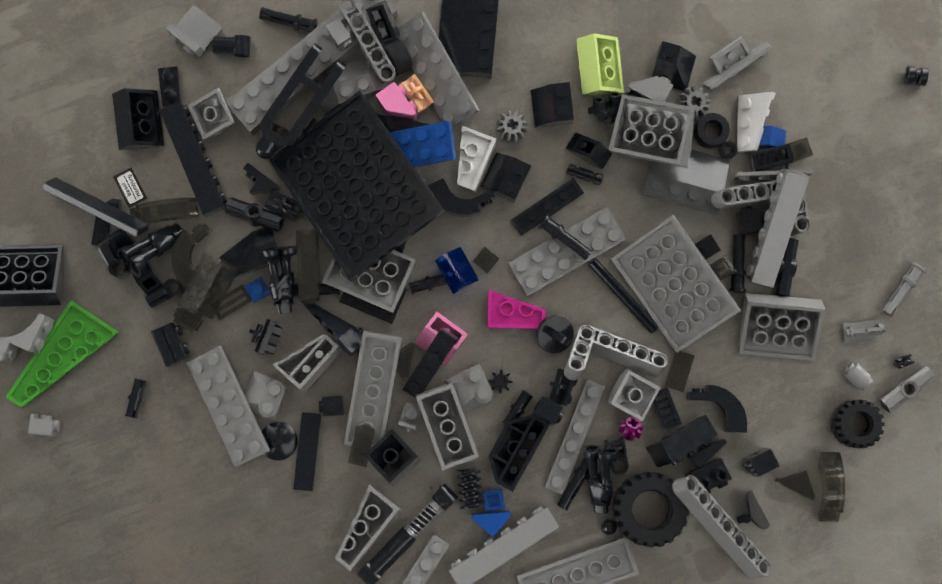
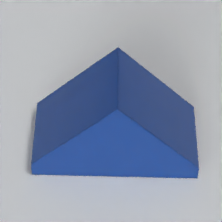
M772 125L763 126L764 131L758 148L769 149L785 145L786 130Z
M511 512L472 514V519L493 537L510 518Z

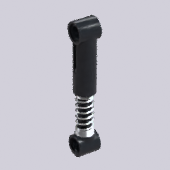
M444 483L432 496L429 506L426 505L427 508L425 510L422 509L423 512L419 513V516L415 517V520L411 521L410 525L407 524V527H402L356 575L366 584H375L399 557L416 541L415 537L418 536V533L420 534L421 530H424V526H428V522H432L431 519L435 518L436 514H439L442 510H447L458 496Z

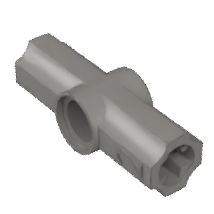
M926 365L879 399L881 405L888 413L893 412L936 379L935 374ZM906 384L911 387L909 394H906L904 391Z

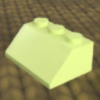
M593 33L577 38L582 95L602 96L609 95V93L614 91L619 94L624 93L618 37Z

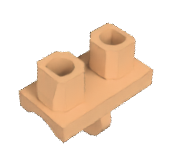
M415 74L399 84L407 93L406 95L409 100H412L417 107L418 113L435 103Z

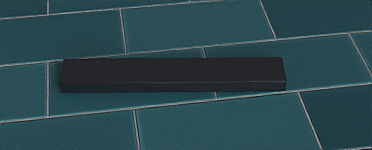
M56 177L43 183L45 191L134 236H138L148 230L149 224Z

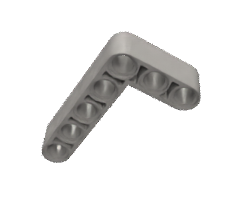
M776 181L725 188L715 192L711 197V202L714 207L720 209L770 201V196L773 189L775 191L777 184ZM805 195L803 196L791 235L804 233L810 228Z
M583 325L574 339L564 374L569 380L579 379L586 366L589 353H593L657 377L664 371L668 364V358L665 354L595 327Z

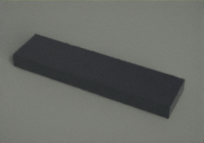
M572 178L511 219V222L519 234L523 236L542 223L548 214L550 216L554 215L582 196L584 192L576 180Z
M302 412L294 490L313 491L322 414Z

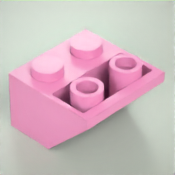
M393 82L375 95L377 103L387 116L417 121L418 109L412 100L408 102L407 93L401 85L397 86Z
M436 312L414 344L426 352L442 327L457 336V341L442 363L446 366L468 334Z

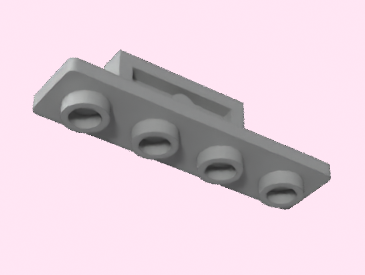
M737 38L709 57L717 74L703 82V86L710 90L719 88L722 82L735 77L740 70L750 67L756 59L766 56L768 51L772 49L771 44L763 42L750 51L744 38Z
M781 153L783 161L787 160L786 154ZM766 154L767 163L771 164L770 155ZM774 154L775 162H779L778 154ZM758 155L760 166H763L762 155ZM752 159V172H737L734 174V179H739L740 182L751 181V178H758V181H768L772 177H777L781 173L782 168L810 176L813 174V169L792 170V164L755 171Z

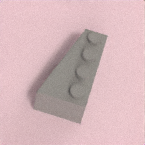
M369 485L335 559L349 571H354L402 509L373 485Z

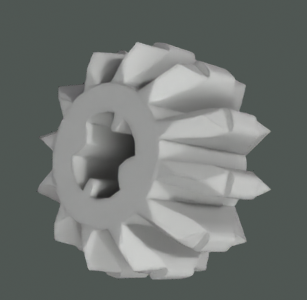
M692 86L691 90L689 88L684 89L685 94L681 93L679 95L683 100L678 101V105L684 104L688 107H694L695 118H697L698 114L704 116V111L710 109L705 105L711 103L710 99L705 98L709 93L702 94L703 88L700 87L697 90L696 86ZM697 99L698 103L692 105L691 101Z
M507 110V116L502 113L500 115L502 120H497V124L500 127L496 130L497 132H502L500 138L508 136L507 142H510L511 137H513L514 142H518L517 135L523 139L524 134L522 132H528V128L524 127L528 124V120H523L524 114L518 117V110L514 111V115H511V111ZM510 122H513V125H517L515 126V130H512L511 127H508Z

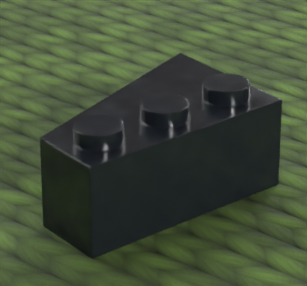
M703 415L677 429V431L669 436L661 438L662 440L656 444L649 445L646 449L657 468L671 463L674 466L682 462V457L686 454L691 456L698 452L697 447L701 445L705 447L712 443V438L718 434L707 415Z

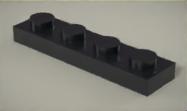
M442 327L402 390L416 398L417 394L424 392L458 337Z

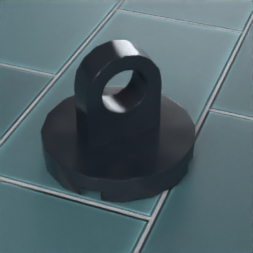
M559 315L544 318L536 330L538 345L546 352L552 354L561 353L566 350L574 337V329L571 323Z

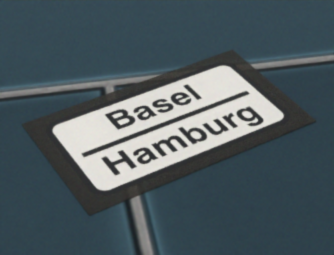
M132 167L113 176L128 208L147 199Z

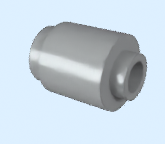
M851 362L844 368V377L857 389L860 388L863 391L873 382L870 378L871 375L858 362L854 364Z

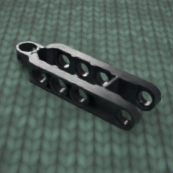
M316 43L312 45L260 121L262 137L256 145V153L262 159L271 158L279 147L294 144L346 67V64L338 60L321 85L305 76L323 49ZM302 82L315 91L316 94L305 107L299 119L294 123L288 135L281 137L272 131L271 124L297 85Z

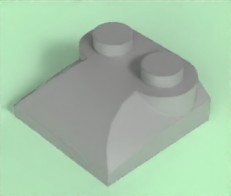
M219 88L188 105L203 140H207L212 136H218L224 129L235 123Z
M480 364L445 380L446 384L453 383L463 413L495 399Z
M626 369L615 383L609 395L608 403L643 422L661 387Z
M253 371L244 393L252 412L275 421L289 384Z

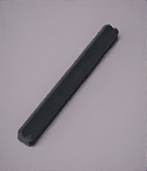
M594 258L589 263V267L650 333H654L659 328L655 321L600 261Z

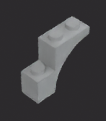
M39 313L34 322L23 332L10 337H0V360L11 364L17 356L19 347L38 355L44 347V341L48 333L52 330L54 319Z

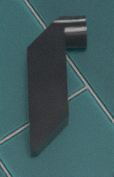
M113 198L106 202L121 210V199ZM97 216L91 242L93 246H97L106 239L111 226L110 223Z

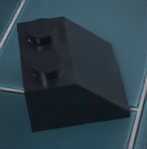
M570 82L549 84L531 90L535 128L573 123L574 115Z
M496 152L480 187L488 191L492 189L494 194L514 203L531 169V165L515 157Z
M393 429L363 455L392 486L421 460Z

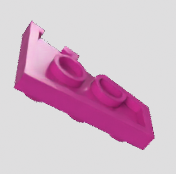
M488 289L487 328L537 329L540 322L545 318V309Z

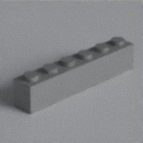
M782 168L781 173L777 175V186L770 196V208L765 212V223L759 231V241L752 252L753 260L748 265L746 271L747 278L753 283L774 287L809 181V177L803 173Z
M542 506L537 507L532 511L533 515L526 518L524 516L515 522L517 525L513 528L507 527L499 532L500 536L496 539L491 537L483 543L484 547L477 550L474 548L466 554L468 557L461 561L459 558L452 562L449 573L456 584L475 583L558 529L559 525L546 506L544 508Z

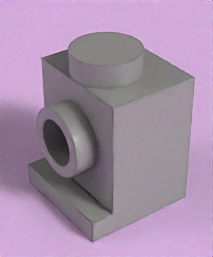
M343 16L326 25L327 31L339 49L343 47L346 49L354 43L351 38L353 33L347 24L344 26L345 20Z
M30 414L29 434L56 436V433L59 432L60 421L52 420V416L40 415L39 418V414Z

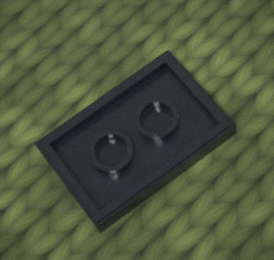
M404 289L393 313L343 292L339 302L393 324L407 289Z

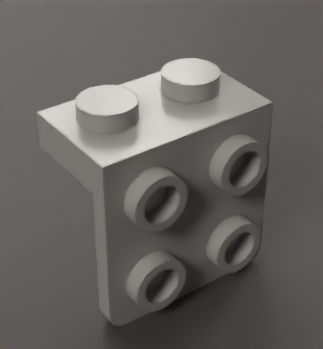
M192 6L176 26L170 23L166 30L169 32L168 37L175 43H182L184 45L183 49L190 55L194 53L200 57L212 43L213 37L217 36L222 28L199 8Z

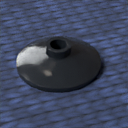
M274 422L262 430V434L270 449L269 452L264 454L266 457L277 461L284 460L295 452L298 439L295 430L290 425L283 422ZM277 437L281 440L279 445L274 443V439Z

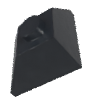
M662 41L651 77L658 76L660 78L663 76L671 81L673 89L685 92L684 89L688 87L696 55L682 46Z

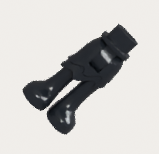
M177 223L158 228L148 233V237L119 248L117 250L118 257L125 265L130 263L133 273L140 277L146 272V262L155 256L158 258L160 255H163L180 240V236L185 234V231ZM150 245H152L150 249H148V250H146V251H144V252H142V253L136 255L137 253H139V252L142 251L143 249H145V248L149 247Z
M282 246L261 250L262 258L267 261L270 274L269 288L274 306H277V314L292 313L295 278L294 272H291L290 258L297 253V246ZM278 255H279L280 265H281V271H282V274H280V275L278 274V266H277V258H278Z
M587 445L583 447V455L589 470L586 476L591 504L594 506V512L607 514L613 494L610 464L618 458V449L608 447L600 450L598 445ZM598 459H599V463H600V472H599V473H598Z

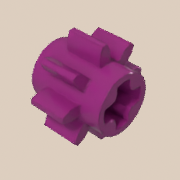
M630 416L627 420L622 419L618 432H622L624 439L633 441L635 437L640 438L644 426L640 425V421L637 418Z

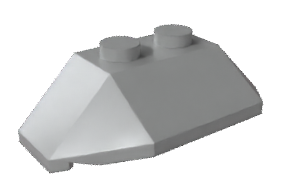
M364 58L346 64L345 69L320 104L323 114L326 115L332 112L358 91L362 92L364 97L368 99L393 82L392 80L388 82L380 81L368 60ZM383 68L381 74L383 78L388 79L390 77L389 72ZM331 70L327 71L325 78L331 72Z

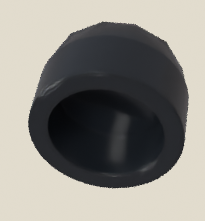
M606 519L601 524V530L606 535H612L616 532L617 525L613 520ZM611 522V532H608V523Z

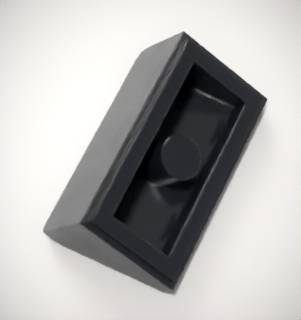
M386 0L366 9L380 44L398 39L400 32Z

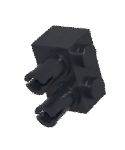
M720 457L684 474L685 477L694 476L709 494L711 489L715 487L720 489L729 484L728 481L732 479Z

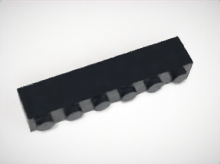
M179 101L160 109L159 111L202 214L207 217L226 209L225 203L228 202L224 192L220 193L218 188L221 185L217 175H213L210 169L213 168L212 162L209 157H205L203 151L206 148L202 139L198 140L196 134L199 131L195 122L191 123L189 116H191L188 105L184 106Z

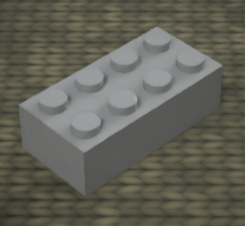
M450 382L417 394L416 399L442 470L478 458L479 455L453 383Z

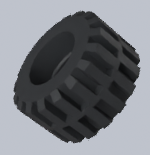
M867 400L846 401L838 406V410L834 411L835 417L831 418L834 426H831V428L835 430L834 436L839 438L838 441L841 444L853 448H867V446H873L875 441L881 439L879 435L884 433V430H882V426H885V422H882L884 416L879 413L880 409L874 407L872 402H867ZM856 412L861 413L867 422L866 430L858 436L854 435L849 428L850 417Z

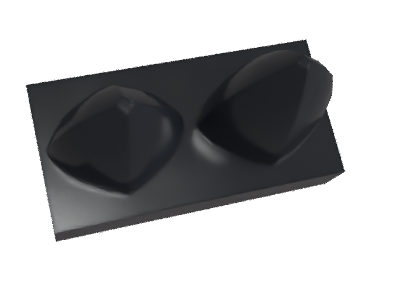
M178 67L158 68L162 106L167 107L179 101L182 102Z

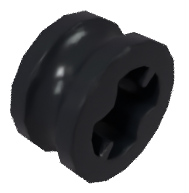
M730 141L723 143L719 148L720 156L728 160L732 159L737 154L735 143ZM730 146L732 148L731 151L733 152V154L729 153L728 155H726L724 153L726 150L723 149L724 147L728 148Z
M911 354L895 359V362L899 364L897 366L898 369L915 363L914 360H911Z

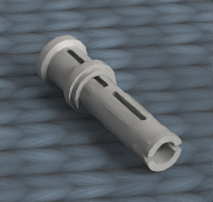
M914 261L911 263L912 267L906 275L902 276L901 284L882 309L887 315L893 317L912 288L917 287L918 280L923 273L926 274L927 269Z

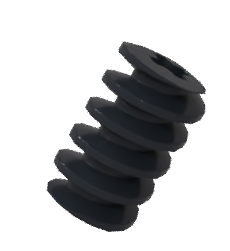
M480 469L456 470L462 472V474L457 476V479L463 481L457 484L458 487L463 488L458 494L464 495V498L460 499L459 502L465 503L460 509L478 508L484 504L483 500L478 499L483 496V493L477 491L482 488V485L476 484V482L481 480V477L475 476L480 473Z

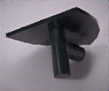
M750 491L747 496L748 512L737 516L736 520L739 524L752 521L757 527L765 530L770 524L753 492Z

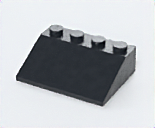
M442 0L438 38L460 76L492 78L499 0Z
M63 245L0 246V307L61 305L63 295Z

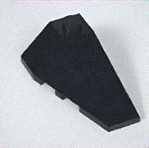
M263 227L252 231L207 266L205 271L211 287L268 267L267 261L262 258L261 250L279 247L273 230Z

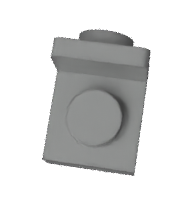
M405 402L398 425H401V430L411 433L413 429L417 430L422 415L420 407Z

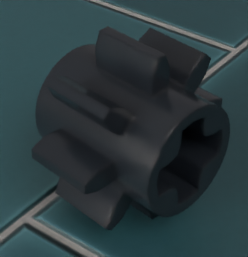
M502 369L499 375L493 372L492 375L495 378L494 380H489L490 383H494L492 390L498 388L499 394H501L503 388L509 391L507 385L508 383H513V381L507 378L510 373L503 375ZM497 377H504L506 379L504 387L496 385Z

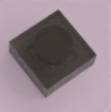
M807 137L789 143L794 162L813 156Z
M484 247L473 260V263L488 274L499 261V258Z

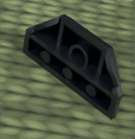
M534 414L506 423L489 454L494 479L497 484L511 492L514 491L551 423Z

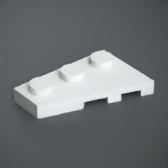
M764 92L738 95L737 152H754L758 150L764 131L765 118L769 116V106L771 100H774L776 93Z
M462 126L457 185L476 192L497 139Z

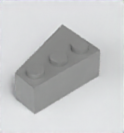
M323 334L300 350L289 354L288 357L272 365L298 389L306 392L343 349L328 335Z

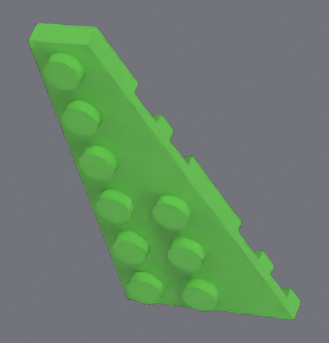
M71 300L52 327V330L48 333L42 350H40L38 355H33L5 397L19 407L24 408L120 332Z

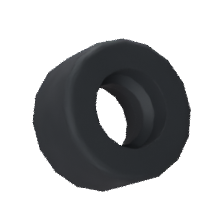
M399 39L381 45L395 68V76H399L412 68L411 56Z
M718 113L705 114L694 127L695 140L699 145L708 149L721 146L727 140L730 133L728 121ZM708 124H714L718 127L719 134L717 137L709 138L705 134V127Z

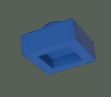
M262 277L244 286L254 303L271 294Z
M502 489L483 492L486 512L505 509Z

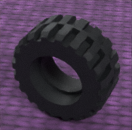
M642 472L632 475L630 479H626L623 485L618 488L616 497L613 499L614 509L612 511L615 517L614 521L621 533L630 541L640 546L653 548V546L661 547L666 543H671L676 536L681 535L682 528L686 527L688 522L686 518L687 515L689 516V509L673 491V482L675 480L656 472ZM646 491H656L663 495L669 508L665 521L653 528L640 525L635 520L632 511L633 503L637 496Z

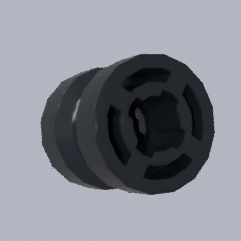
M907 66L904 83L908 85L915 83L918 86H925L928 81V68L921 67L917 69L915 66Z

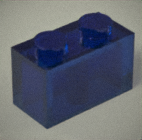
M461 247L449 251L435 260L453 294L479 281Z

